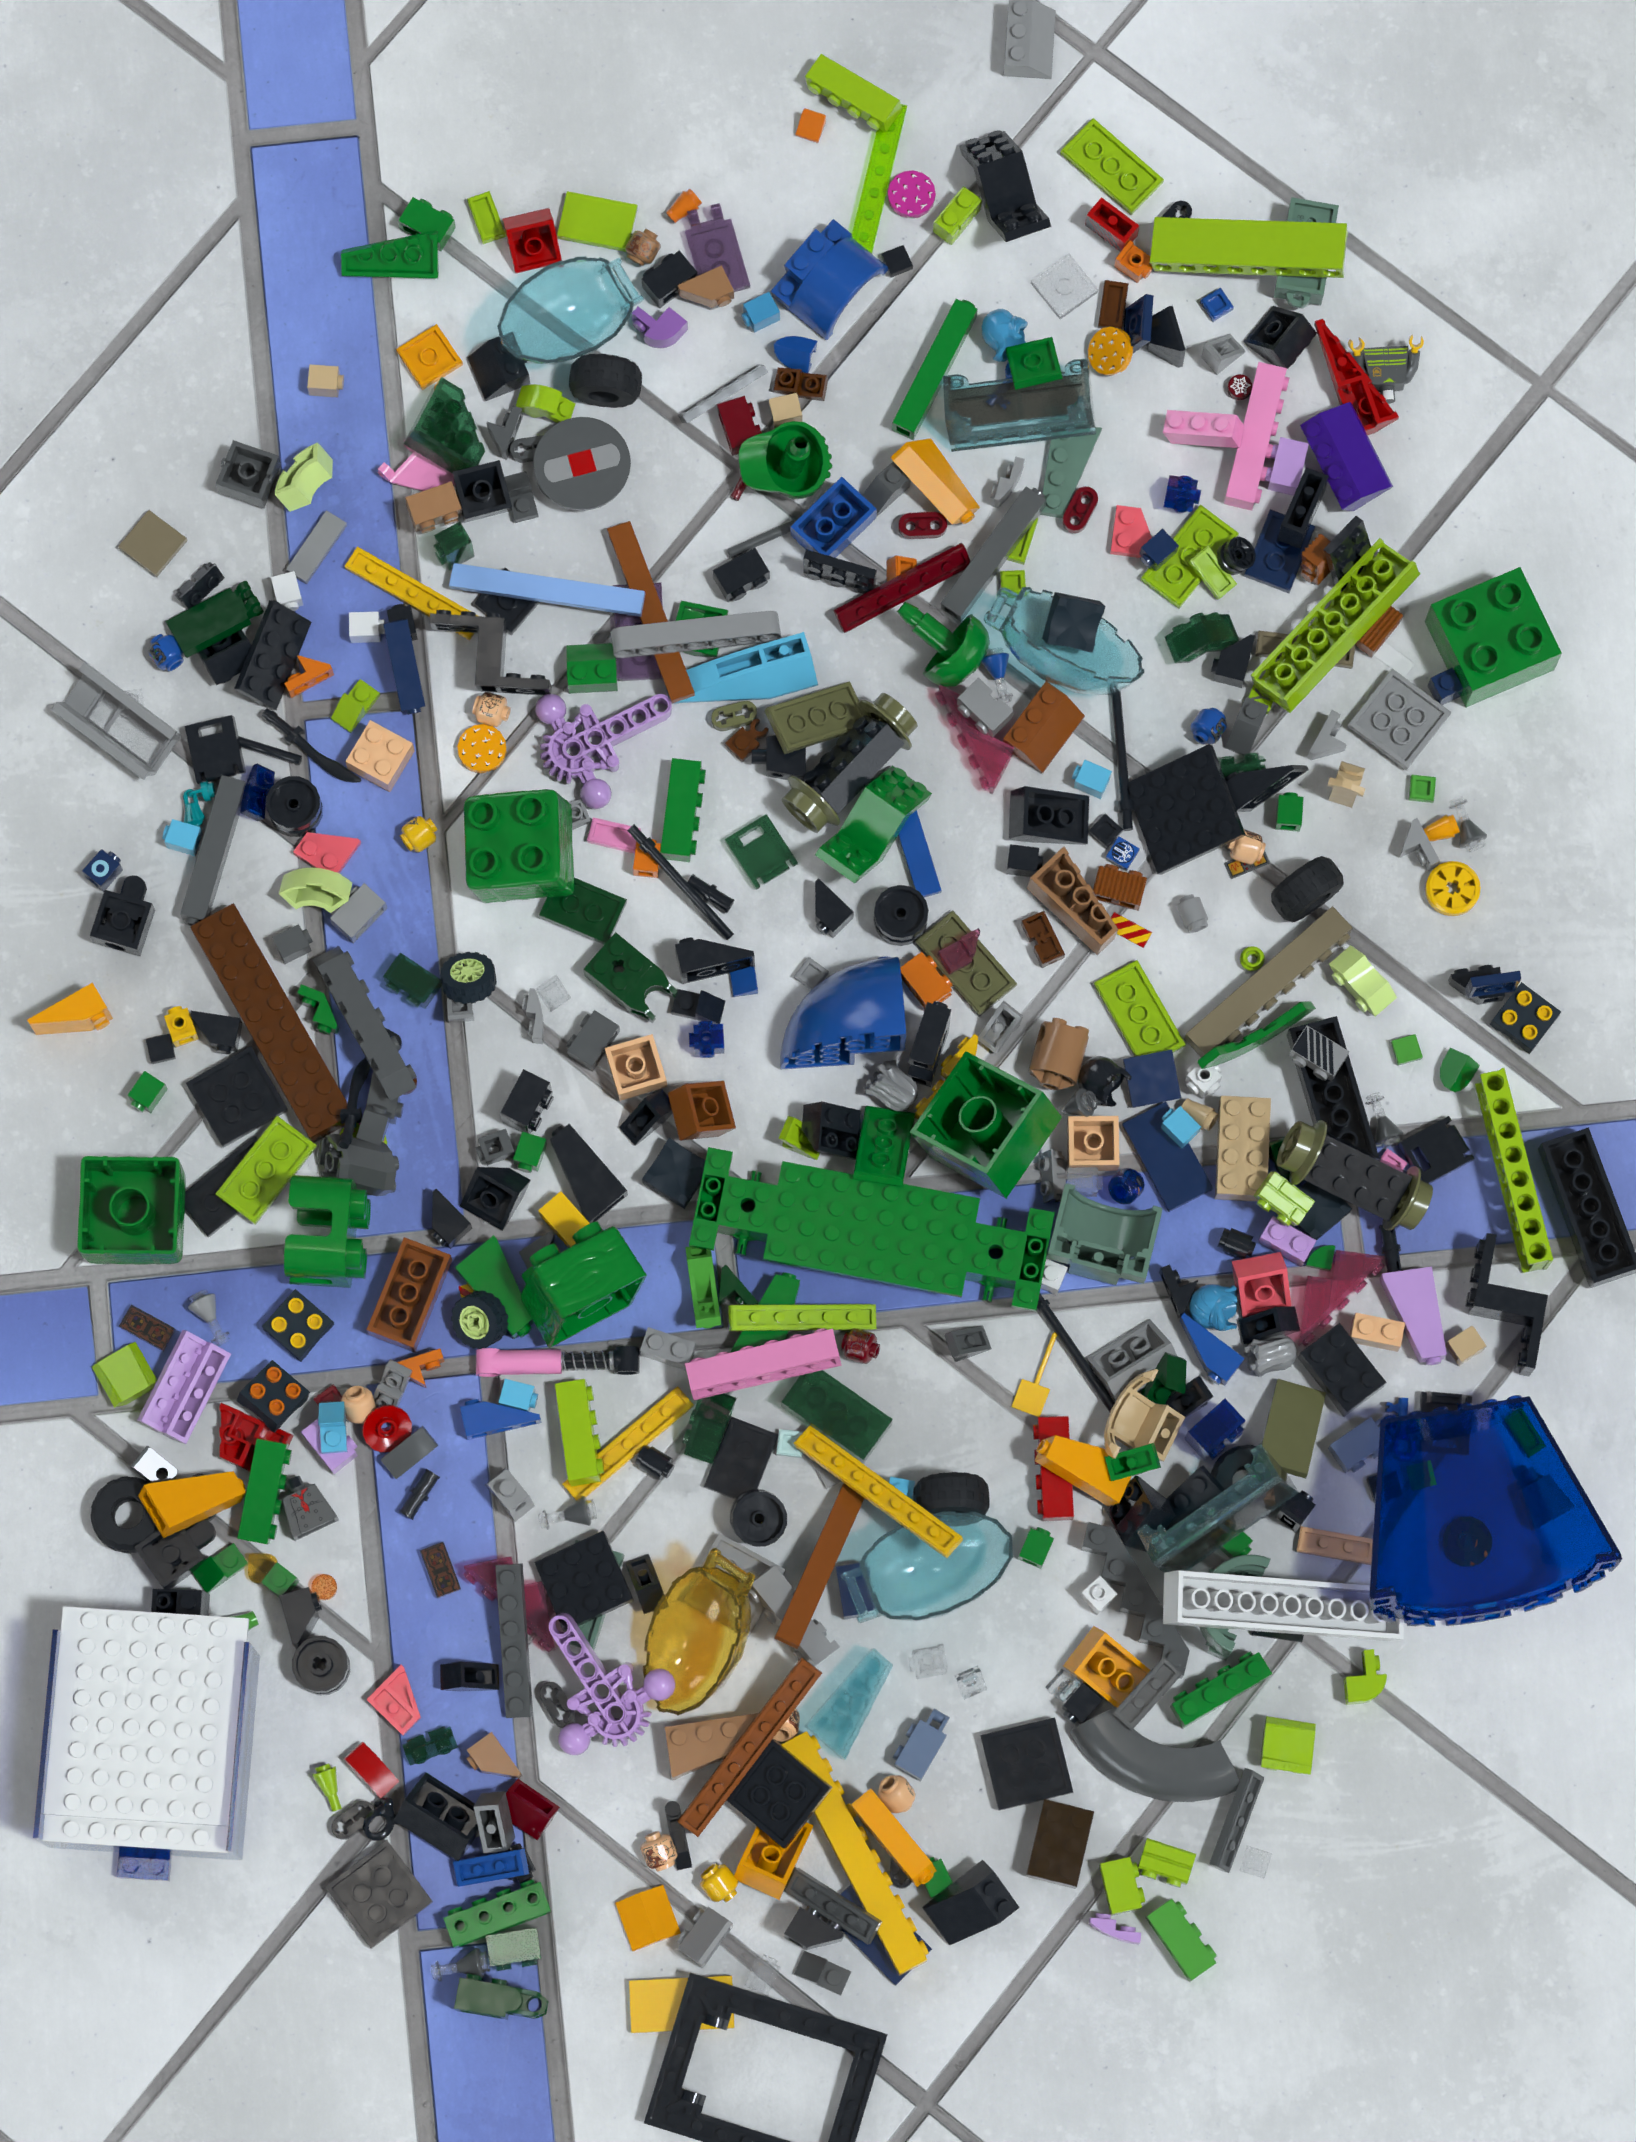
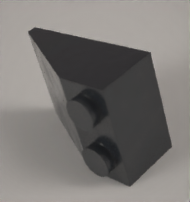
M1287 765L1241 773L1234 772L1227 776L1225 780L1236 810L1251 812L1309 769L1307 765Z
M1023 786L1010 792V840L1032 843L1088 844L1089 796Z
M692 937L684 938L679 941V944H675L676 958L683 984L729 974L730 972L748 967H755L754 951L702 939L694 940Z
M981 1860L922 1908L946 1942L952 1945L1001 1923L1020 1907L996 1873L984 1860Z

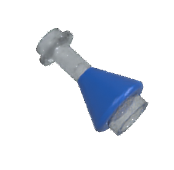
M994 648L987 651L981 663L995 679L998 696L994 697V699L998 700L1001 698L1005 703L1012 701L1011 697L1013 696V693L1007 692L1004 678L1009 654L1004 653L1003 648Z

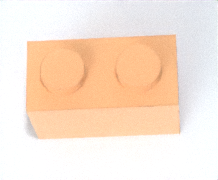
M1355 1313L1352 1319L1350 1336L1356 1344L1398 1352L1402 1343L1405 1322Z

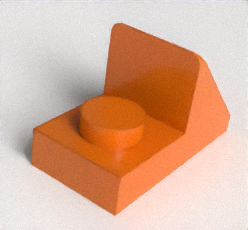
M298 655V662L304 673H296L290 676L284 684L289 696L293 698L334 676L333 669L328 663Z
M436 1349L397 1363L413 1370L409 1380L426 1388L421 1369L426 1368V1371H431L441 1367L440 1363L445 1361L441 1349Z

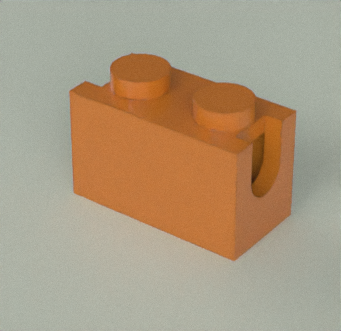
M920 952L901 966L900 970L902 981L925 1009L927 1002L933 1004L934 1001L943 1002L952 995L950 992H952L951 987L953 985L945 974L941 976L935 969L938 966L930 955L926 957L923 952Z

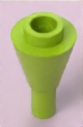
M328 1763L316 1767V1773L312 1774L324 1795L327 1796L332 1812L342 1809L337 1795L336 1766L330 1767Z

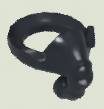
M382 1797L375 1801L374 1806L377 1808L373 1809L364 1820L363 1832L372 1841L386 1838L393 1830L394 1824H397L394 1821L396 1815L394 1814V1804L390 1797ZM377 1816L385 1817L386 1825L384 1829L378 1833L370 1832L369 1824L371 1820Z

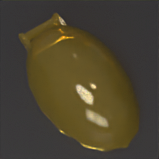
M717 1548L709 1552L703 1567L699 1566L689 1569L682 1576L675 1579L654 1610L645 1639L644 1651L647 1652L646 1665H643L644 1679L654 1669H665L673 1675L675 1680L673 1695L663 1701L655 1700L657 1703L656 1708L659 1712H668L678 1716L699 1708L725 1686L743 1656L752 1623L748 1593L754 1582L755 1575L751 1572L746 1573L721 1555V1551ZM716 1565H719L721 1568H723V1569L726 1570L727 1572H725V1571H723V1570L717 1568Z

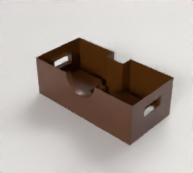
M1045 911L1021 921V926L1029 942L1035 941L1036 945L1033 951L1042 968L1064 959L1065 953Z

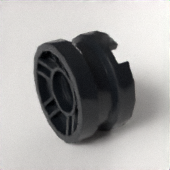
M1234 537L1228 542L1223 543L1217 550L1218 564L1222 570L1230 575L1240 574L1253 566L1256 554L1254 547L1243 537Z

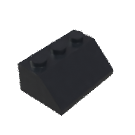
M428 1773L424 1774L404 1799L394 1819L395 1822L457 1861L465 1854L479 1833L474 1811L475 1803Z

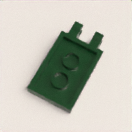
M243 581L238 584L235 591L228 588L165 622L185 657L188 658L251 625L249 619L263 614L264 611L260 606L259 600L251 591L248 582Z

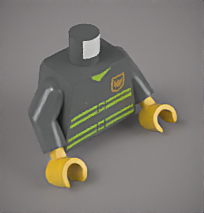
M1413 335L1409 337L1410 350L1408 346L1364 348L1365 343L1360 337L1359 346L1353 348V341L1351 339L1348 341V346L1353 351L1351 355L1371 379L1377 391L1386 398L1388 404L1395 402V391H1402L1404 385L1410 383L1414 377L1420 359V351L1418 349L1424 344L1422 336L1420 343L1417 345L1412 343Z

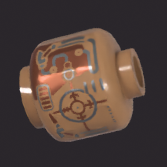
M646 228L644 232L635 231L625 247L628 253L627 258L641 266L651 264L661 248V244L656 240L658 235Z

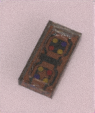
M133 1305L130 1306L119 1325L121 1329L164 1351L176 1330L174 1327Z
M444 1542L420 1550L437 1598L461 1590Z

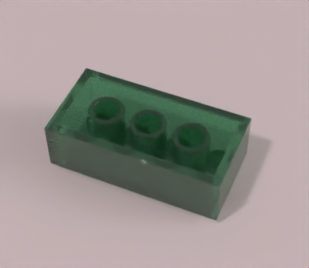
M823 1370L800 1375L781 1401L782 1408L806 1425L814 1427L863 1464L893 1423L892 1418Z

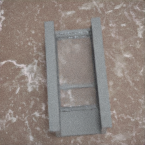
M84 662L79 669L83 673L82 677L65 702H56L52 711L141 779L145 780L147 776L155 775L182 735L88 663Z

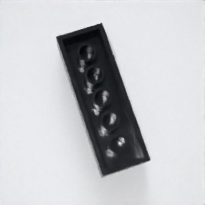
M1337 1016L1290 1028L1287 1033L1290 1049L1293 1048L1305 1027L1309 1026L1347 1050ZM1349 1055L1332 1082L1328 1079L1324 1081L1313 1074L1314 1070L1307 1066L1303 1068L1295 1064L1313 1125L1319 1120H1323L1327 1124L1328 1133L1379 1157Z
M1589 1127L1541 1143L1538 1151L1589 1288L1635 1274L1636 1252Z

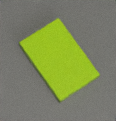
M567 191L557 239L626 252L625 247L632 236L638 205Z

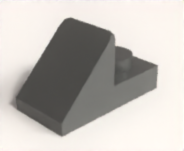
M512 406L510 413L506 412L502 426L486 422L488 432L502 459L505 460L508 459L510 446L515 440L523 418L522 408Z
M524 471L505 476L515 523L538 518V511L527 472Z
M983 1326L951 1331L944 1335L948 1349L955 1362L992 1349Z
M804 1951L794 1975L841 1996L851 1971L829 1962L823 1957Z

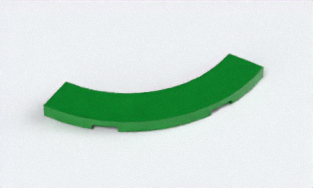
M1311 1001L1299 1002L1264 1029L1260 1028L1243 1037L1242 1041L1214 1047L1198 1060V1064L1201 1069H1205L1235 1059L1279 1035L1316 1008Z

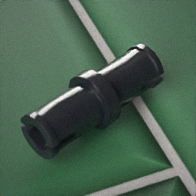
M694 874L688 880V884L706 903L709 901L725 911V913L732 907L735 900L717 890L716 885H709Z
M1382 1224L1379 1226L1383 1244L1381 1253L1385 1256L1387 1273L1403 1271L1399 1256L1401 1247L1400 1244H1397L1395 1228L1387 1231L1383 1228Z
M426 1469L415 1488H411L410 1492L412 1493L399 1512L413 1520L423 1502L428 1501V1494L440 1477Z

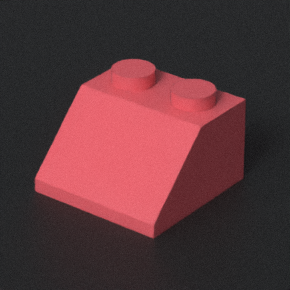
M1281 1252L1232 1261L1234 1284L1237 1287V1297L1242 1318L1274 1307L1291 1306L1288 1272Z

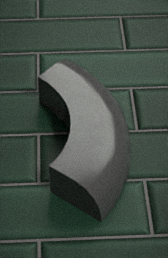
M1116 1706L1069 1731L1077 1747L1101 1773L1127 1790L1153 1799L1169 1802L1210 1800L1235 1792L1240 1782L1220 1740L1195 1748H1175L1161 1745L1142 1736L1134 1729L1131 1731L1112 1714L1117 1709Z

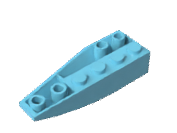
M802 632L753 646L686 670L695 696L675 703L773 699L818 686L805 633Z

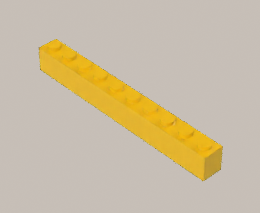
M806 1731L781 1744L833 1787L814 1814L865 1911L882 1921L877 1934L899 1976L927 1962L926 1955L929 1954L923 1940L917 1941L913 1933L917 1929L911 1917L905 1918L901 1910L905 1906L898 1894L893 1895L890 1889L893 1883L886 1871L882 1873L877 1864L881 1861L874 1848L871 1850L868 1848L865 1841L869 1838L862 1825L857 1827L853 1819L857 1815L850 1803L845 1804L841 1796L845 1792L838 1780L834 1782L829 1774L833 1771L826 1757L822 1759L817 1750L821 1749L815 1735L809 1736Z

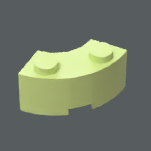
M318 442L297 454L293 458L295 460L294 464L287 472L283 470L278 479L275 496L290 512L311 504L316 490L324 482L332 478L333 459Z
M302 868L291 871L283 876L279 895L295 909L303 906H317L331 913L348 902L352 882L340 873L331 870Z
M1350 945L1329 963L1334 972L1332 974L1334 981L1340 986L1343 985L1356 999L1355 1003L1362 1012L1369 1011L1372 1015L1377 1016L1397 998L1389 982L1375 970L1366 956Z

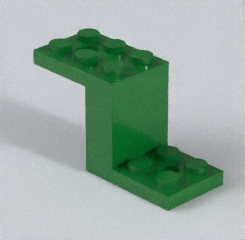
M892 765L864 788L839 832L819 847L815 856L853 883L858 882L883 861L909 816L925 804L932 793L922 783L915 782L908 777L904 770Z

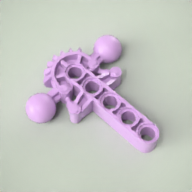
M556 694L543 695L536 703L535 712L542 722L551 724L555 732L552 736L544 735L543 740L547 743L540 745V749L545 751L540 754L541 759L546 760L543 763L544 768L552 767L549 770V775L553 776L558 773L557 781H561L563 777H566L567 784L571 783V778H579L583 784L580 792L582 802L592 809L603 808L609 803L612 792L610 786L605 781L594 776V769L601 768V770L608 769L611 772H616L619 769V758L613 746L667 720L672 711L670 698L664 694H657L602 722H599L591 706L584 704L580 708V713L574 718L575 721L573 723H566L564 719L566 714L564 700ZM663 703L667 706V710L658 712L654 707L656 704ZM636 714H641L646 719L642 723H636L632 718ZM579 724H583L584 731L576 734L575 728ZM614 725H620L624 730L620 734H614L610 729ZM592 736H598L602 739L598 745H592L588 740ZM570 747H577L580 750L576 756H571L566 751ZM596 755L600 762L594 763L591 757Z
M567 1613L557 1614L549 1622L550 1634L585 1687L567 1701V1706L571 1710H577L579 1713H584L588 1716V1722L583 1725L570 1723L561 1729L558 1736L560 1748L569 1755H580L588 1749L590 1738L598 1733L604 1736L602 1741L604 1745L609 1742V1739H612V1746L617 1747L620 1739L622 1745L627 1746V1737L632 1742H635L637 1740L635 1733L641 1736L645 1733L640 1725L648 1727L650 1724L643 1717H650L652 1715V1712L644 1711L643 1704L651 1699L663 1701L673 1695L675 1690L673 1675L665 1669H654L646 1675L643 1686L637 1690L632 1685L634 1667L631 1663L625 1662L608 1673L573 1617ZM558 1619H563L567 1622L568 1629L566 1632H561L556 1628V1621ZM571 1641H577L581 1644V1652L579 1654H575L570 1650ZM590 1662L594 1665V1675H588L584 1672V1663ZM622 1682L626 1683L627 1691L623 1695L617 1688ZM599 1684H604L608 1687V1696L602 1697L598 1694L597 1686ZM595 1702L599 1710L592 1712L587 1708V1705ZM612 1706H619L622 1709V1718L612 1716Z

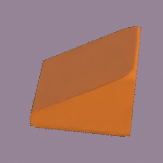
M804 108L796 136L818 143L826 124V115Z
M897 555L888 559L887 582L916 567L917 559Z

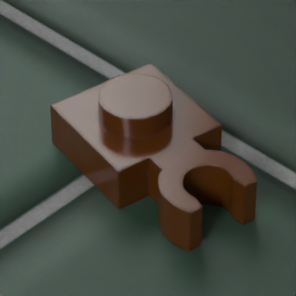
M758 718L752 721L750 730L747 731L741 727L725 742V746L741 762L752 754V749H757L760 746L757 739L764 738L769 733V728L767 727L763 731L755 729L760 723Z

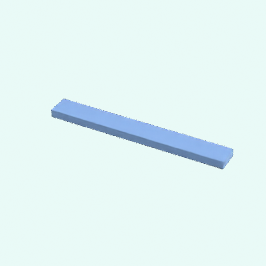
M458 563L453 564L449 583L450 589L639 617L642 615L646 595L645 591Z

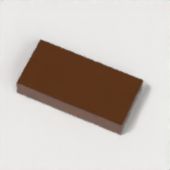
M1105 280L1098 328L1102 329L1111 326L1122 329L1129 283Z

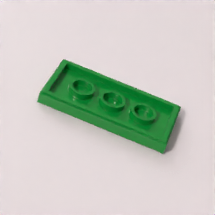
M865 1106L853 1179L903 1186L911 1140L910 1131L913 1128L915 1113Z

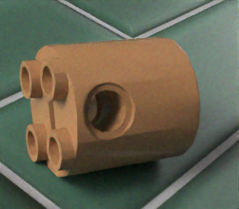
M1053 1018L1052 1022L1044 1021L1041 1024L1028 1070L1030 1075L1035 1077L1042 1087L1050 1090H1060L1076 1085L1089 1039V1029L1082 1026L1072 1027L1066 1025L1067 1021L1060 1018Z

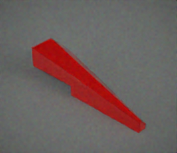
M1323 319L1316 320L1314 325L1339 404L1352 403L1367 435L1374 434L1398 420L1397 412H1394L1388 405L1386 398L1377 391L1371 379L1353 356L1341 345L1340 340L1326 326Z

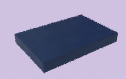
M1270 509L1254 548L1256 554L1253 566L1245 571L1244 577L1290 593L1302 563V551H1305V548L1308 547L1315 526L1310 525L1301 548L1278 541L1280 527L1285 514Z

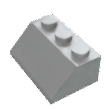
M1009 0L1004 76L1052 79L1056 10L1035 0Z
M1149 1319L1087 1357V1361L1107 1392L1116 1401L1130 1381L1146 1371L1155 1369L1165 1352L1176 1356L1177 1354L1172 1343ZM1144 1384V1385H1143L1141 1388H1139L1137 1391H1139L1140 1389L1144 1388L1146 1384Z

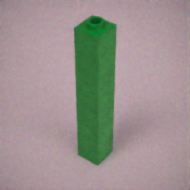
M955 299L892 422V431L911 440L915 439L977 318L978 309L970 301Z

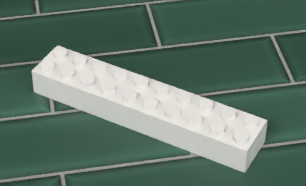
M1180 1570L1164 1572L1163 1624L1383 1641L1404 1639L1405 1588Z

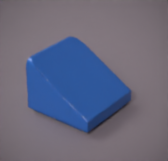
M754 966L730 972L733 997L758 994Z

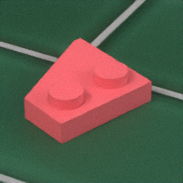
M1117 505L1110 554L1140 558L1139 552L1141 547L1152 538L1141 508Z
M307 832L293 851V854L314 868H322L340 873L360 846L361 840L358 838Z
M402 1665L366 1699L403 1736L421 1718L405 1668Z

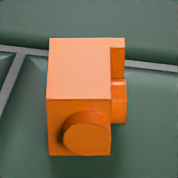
M1131 240L1115 260L1114 267L1136 283L1142 277L1146 279L1153 270V266L1150 264V256L1136 247ZM1132 259H1136L1139 263H1134Z

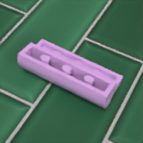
M182 1330L137 1420L173 1440L187 1444L231 1353L199 1338L187 1330Z

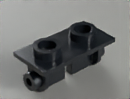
M211 562L208 564L204 563L193 575L196 580L194 583L188 580L176 590L178 593L175 597L180 602H183L187 609L199 604L225 578L216 564Z

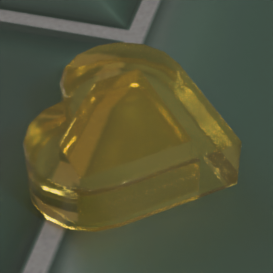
M248 1554V1576L253 1583L262 1584V1580L278 1562L275 1556L271 1554Z

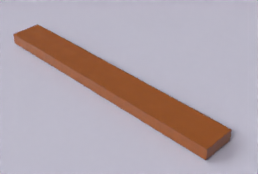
M628 521L607 528L628 588L642 590L646 593L640 617L641 623L668 622L631 522ZM680 652L654 655L671 703L695 696Z
M843 1483L774 1637V1639L795 1649H798L864 1501V1497L845 1483Z
M803 1657L798 1660L677 1820L678 1823L697 1837L700 1836L821 1676L822 1672Z

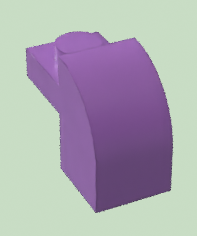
M639 306L632 312L633 326L641 333L646 332L644 334V342L653 348L672 346L688 330V322L670 307L665 310L657 321Z

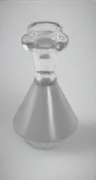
M202 1290L189 1298L191 1304L188 1306V1309L208 1324L215 1337L211 1340V1343L220 1346L230 1340L228 1337L230 1333H223L216 1319V1295L213 1293L209 1294L207 1290Z

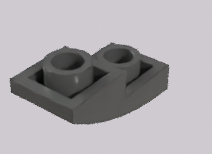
M422 1426L386 1454L381 1461L394 1478L397 1479L433 1451L438 1444Z

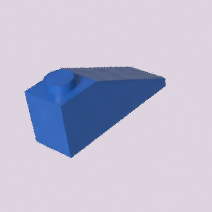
M1184 1313L1180 1318V1323L1204 1370L1208 1373L1207 1377L1215 1384L1219 1385L1222 1383L1225 1386L1245 1358Z
M479 1399L467 1401L465 1406L460 1407L468 1440L542 1423L539 1414L486 1401L480 1402Z

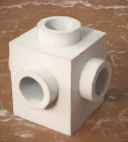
M1195 1061L1186 1070L1188 1072L1185 1079L1187 1088L1194 1095L1198 1094L1202 1099L1207 1094L1213 1095L1221 1087L1219 1083L1222 1075L1220 1074L1221 1069L1218 1066L1201 1069L1198 1061ZM1204 1072L1208 1079H1202L1200 1074Z

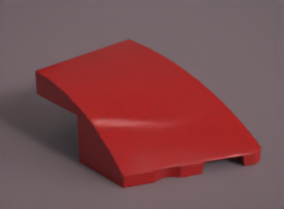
M223 1403L219 1406L221 1411V1427H219L221 1437L220 1458L247 1471H251L256 1440L258 1438L290 1445L294 1435L281 1429L274 1433L263 1421Z

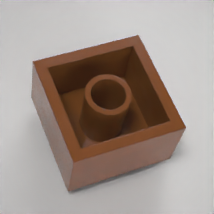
M724 1081L684 1084L668 1093L680 1141L719 1137L736 1128Z

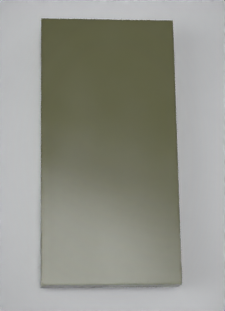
M850 681L767 707L764 711L784 754L846 735L853 728L854 722L864 716L859 706V699Z
M951 911L915 941V944L926 956L930 955L938 966L937 969L948 977L956 991L979 1017L1017 986L1015 980L954 911Z
M1277 1379L1257 1465L1306 1479L1326 1392Z

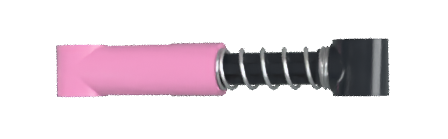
M636 1346L615 1347L614 1351H609L608 1353L601 1351L599 1354H594L592 1351L590 1354H583L582 1351L580 1354H573L572 1351L570 1354H564L561 1349L500 1350L496 1348H482L476 1350V1376L479 1377L520 1374H562L564 1369L565 1371H568V1369H575L576 1371L585 1369L588 1371L594 1368L596 1371L599 1368H605L607 1371L613 1370L618 1375H635L640 1373L639 1347Z

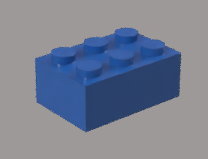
M841 477L791 526V536L807 550L836 558L876 519L877 509Z

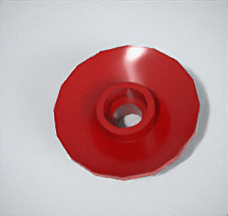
M383 1405L367 1415L363 1423L362 1434L366 1444L373 1450L390 1452L411 1435L412 1422L409 1415L402 1408L394 1405ZM384 1423H389L387 1428H381Z

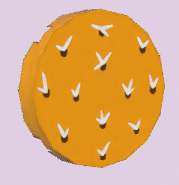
M1110 326L1102 328L1094 334L1088 348V359L1092 368L1098 373L1113 376L1118 372L1124 371L1131 362L1133 346H1131L1129 341L1131 340L1129 335L1124 330Z
M486 724L474 725L466 729L460 736L457 745L458 755L462 764L470 771L480 774L497 769L503 763L507 753L506 741L501 732L495 727Z

